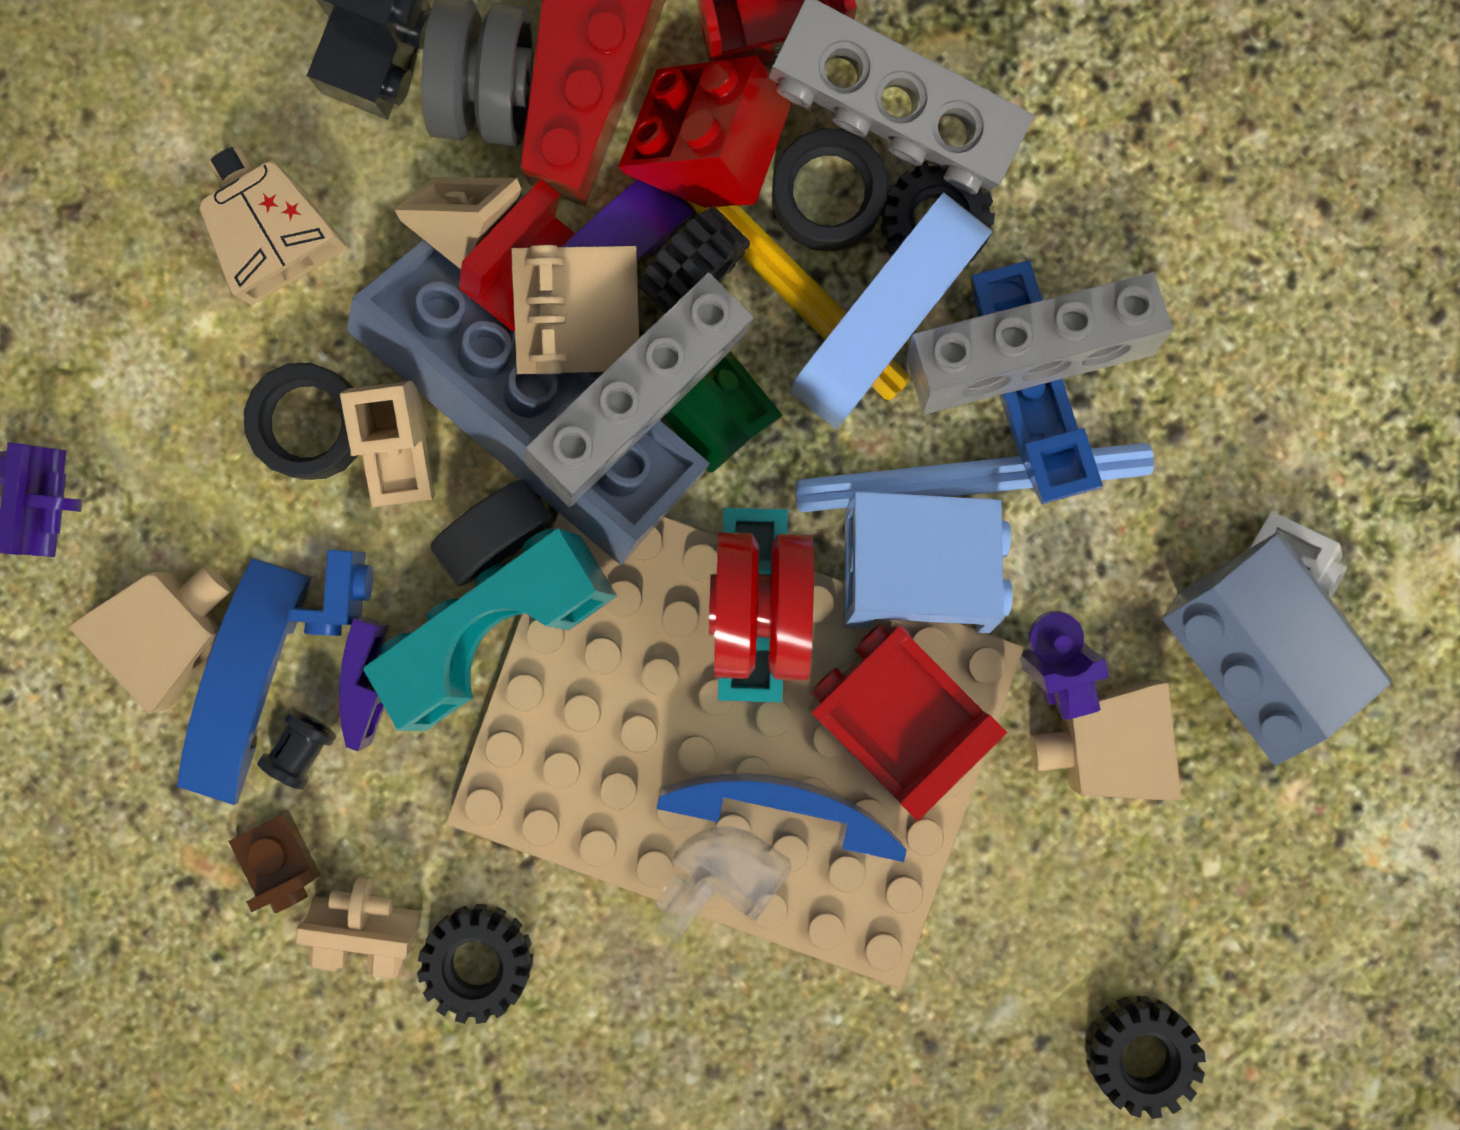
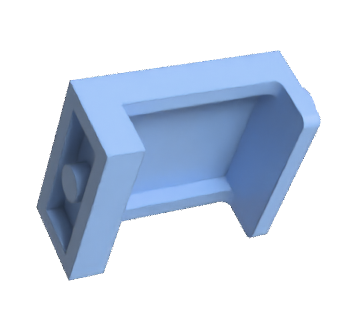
M855 491L845 510L844 627L869 628L875 619L976 624L977 633H991L1004 620V616L1009 615L1013 597L1011 581L1003 579V557H1007L1010 550L1011 528L1008 521H1002V500Z

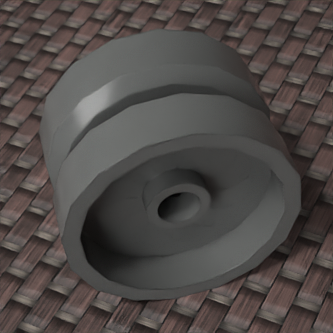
M435 0L430 10L425 31L422 57V109L427 132L431 137L463 140L469 135L476 121L477 128L486 143L517 147L522 141L526 128L533 76V25L529 7L495 3L487 11L482 22V18L473 0Z

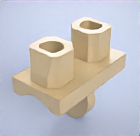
M359 876L356 879L352 893L332 890L329 898L314 896L306 919L303 923L300 922L297 927L296 944L308 946L311 968L329 971L343 968L348 952L368 954L367 972L372 977L395 979L398 977L404 959L407 958L419 930L421 911L393 907L392 898L373 896V878Z

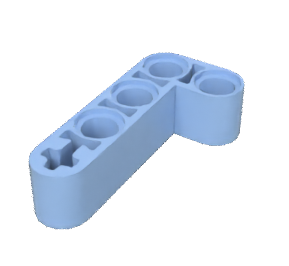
M943 193L795 379L789 393L837 430L993 231Z

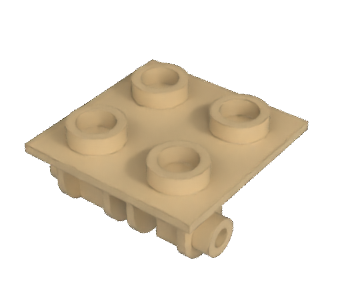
M555 245L531 246V248H511L517 374L605 372L639 339L636 246L557 247Z

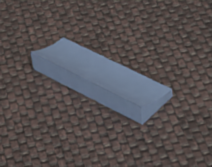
M422 240L352 298L346 331L402 379L413 381L418 392L515 476L520 480H525L536 494L622 566L665 515L704 474L710 463L659 420L569 508L525 464V448L604 372L517 374L515 332L459 289L461 269L425 240Z

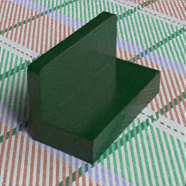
M730 351L663 417L683 441L710 463L706 470L713 473L743 446L770 428L783 415Z

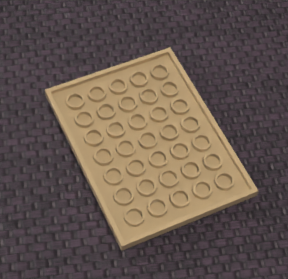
M558 513L553 529L559 528L582 537L616 592L617 597L569 631L547 627L528 614L521 615L446 824L902 989L985 756L917 822L862 763L810 713L808 708L816 701L810 694V691L833 668L837 667L843 674L860 657L854 650L855 646L874 627L881 624L888 630L894 623H898L909 632V636L984 712L990 714L998 722L1024 647L987 633H977L976 629L959 623L875 619L869 628L844 627V582L814 571L813 635L809 680H783L782 702L719 701V678H714L715 635H709L710 575L717 574L718 536L664 517L625 563L620 566ZM716 774H764L797 780L833 792L869 812L901 840L907 850L905 860L900 862L842 849L838 840L841 827L839 822L723 798L719 821L714 822L658 810L656 808L662 788L672 784Z

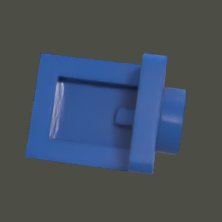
M327 550L323 609L288 608L287 621L305 622L304 634L341 636L342 625H351L353 618L361 617L362 601H369L372 594L373 568L371 565L365 564L366 552Z

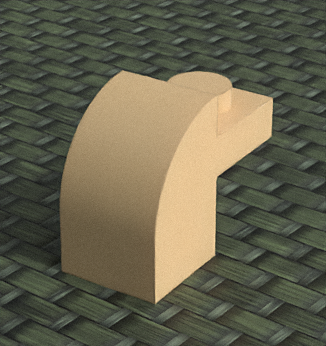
M409 380L349 388L340 393L351 456L362 455L371 506L379 507L432 500L435 496V489L425 438L429 431L423 404L414 382Z

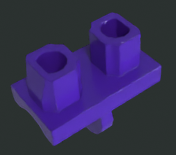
M7 442V451H0V485L3 486L0 508V553L55 557L57 536L61 530L62 511L81 512L83 500L64 498L66 483L64 470L67 450Z
M1048 611L1038 616L1032 623L1028 633V642L1031 650H1023L1020 658L1022 669L1042 688L1045 701L1049 705L1057 704L1059 715L1064 720L1100 711L1101 708L1094 681L1109 678L1105 659L1084 643L1082 627L1070 614L1062 611Z

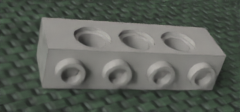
M818 0L804 1L769 75V79L779 83L776 89L777 93L787 100L805 108H810L812 102H815L835 113L832 119L833 122L841 128L861 137H866L868 131L879 135L891 142L888 150L895 156L918 166H921L924 160H927L946 170L943 177L945 181L971 194H977L979 189L988 192L1001 184L1035 116ZM835 58L849 61L857 74L856 84L848 88H840L833 85L825 74V63ZM897 87L909 95L912 103L909 116L902 118L894 117L885 110L882 104V92L884 89ZM953 116L964 124L966 140L963 146L953 147L941 139L938 131L941 117Z
M708 272L525 448V464L570 508L744 338L754 316Z
M1151 272L914 333L906 360L922 413L925 415L1156 355L1172 332L1173 327L1155 274Z

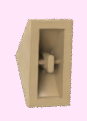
M432 177L394 210L401 222L461 269L462 261L516 205L522 188L517 178Z

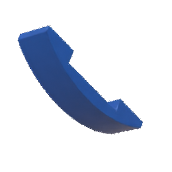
M1030 260L971 275L970 281L978 317L1043 300ZM1062 379L999 395L1020 458L1041 505L1102 488L1103 484L1085 428L1078 429Z
M256 558L251 559L226 611L200 682L184 741L177 787L232 805L238 804L256 747L252 746L251 743L286 636L287 634L294 633L297 622L287 621V609L302 608L312 576Z
M749 773L701 776L662 788L656 809L718 822L723 798L839 822L841 827L838 840L841 848L844 850L904 862L907 850L901 840L869 812L833 792L789 778Z

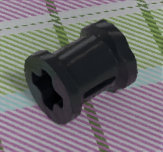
M290 709L284 717L287 723L286 727L270 753H263L257 765L267 775L281 783L303 790L309 780L307 773L324 745H332L337 736L329 727L317 719L298 710Z

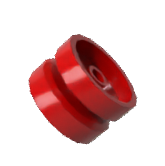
M718 532L717 574L710 575L709 635H715L714 678L748 679L755 669L756 637H768V669L774 679L809 680L814 608L813 535L778 534L771 544L770 575H758L759 543L752 533Z

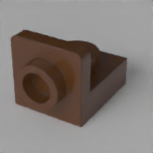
M289 811L228 841L255 894L254 897L246 901L251 913L269 904L274 914L291 907L308 897L304 886L321 875Z

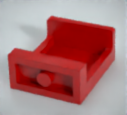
M894 623L888 630L881 624H878L855 646L854 650L860 657L843 674L835 667L814 686L810 694L816 701L808 709L918 822L1008 732L990 714L984 712L909 636V632L901 624Z

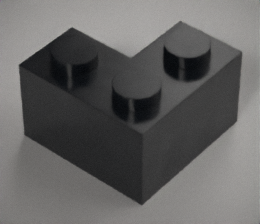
M316 0L329 17V20L306 76L321 94L388 120L394 104L400 106L408 94L412 79V73L408 69L417 48L420 50L424 48L425 31L431 10L428 1Z

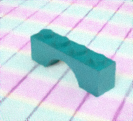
M559 528L556 530L546 529L537 533L523 545L524 553L507 565L498 564L485 570L475 579L474 584L476 587L460 599L453 598L438 604L427 613L426 618L428 622L412 633H402L391 638L379 648L380 656L366 665L363 670L397 731H427L473 698L471 688L473 657L483 637L496 624L512 616L528 614L544 626L569 631L617 597L616 592L580 535Z

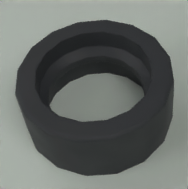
M820 128L799 136L783 151L774 170L772 206L779 225L793 241L812 250L838 251L856 245L873 230L887 200L888 176L880 155L866 139L845 129ZM821 156H838L851 162L860 172L865 186L864 200L859 211L848 221L835 226L819 225L807 219L798 209L793 196L794 181L799 170L810 160Z
M288 363L266 373L251 390L244 408V434L254 455L271 470L301 480L327 479L346 470L359 455L351 456L340 393L355 387L338 373L313 363ZM298 387H316L326 391L336 401L341 412L342 428L337 441L328 451L315 457L300 458L289 454L278 444L272 431V416L277 402L287 392Z
M517 480L489 495L453 521L431 543V551L455 584L463 586L474 581L485 570L502 563L520 550L527 540L541 532L550 523L552 516L525 480Z

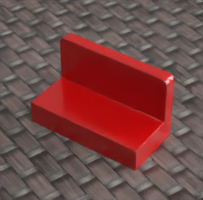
M542 179L470 252L461 265L459 289L514 332L511 248H531V246L540 245L562 247L576 234L555 217L560 193Z

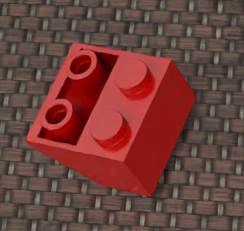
M757 55L657 69L618 167L624 174L704 208L756 204L791 104L786 98L777 93V83L769 79L770 73Z

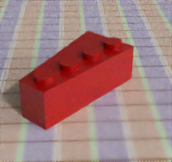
M542 0L521 169L529 185L534 186L542 179L559 192L560 197L586 206L666 0Z

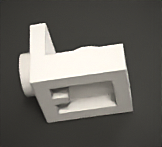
M1271 511L1250 548L1279 531L1330 598L1338 588L1347 569L1346 565L1340 563L1343 557L1340 543Z

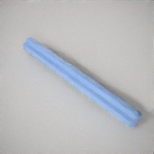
M1148 443L1091 448L1101 481L1146 476L1153 473L1154 455L1151 445ZM1020 456L800 479L795 483V499L799 511L811 512L847 508L855 491L952 497L1033 488L1026 473Z

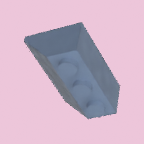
M1279 531L1177 593L1162 618L1274 766L1328 739L1388 687L1392 681L1390 675Z

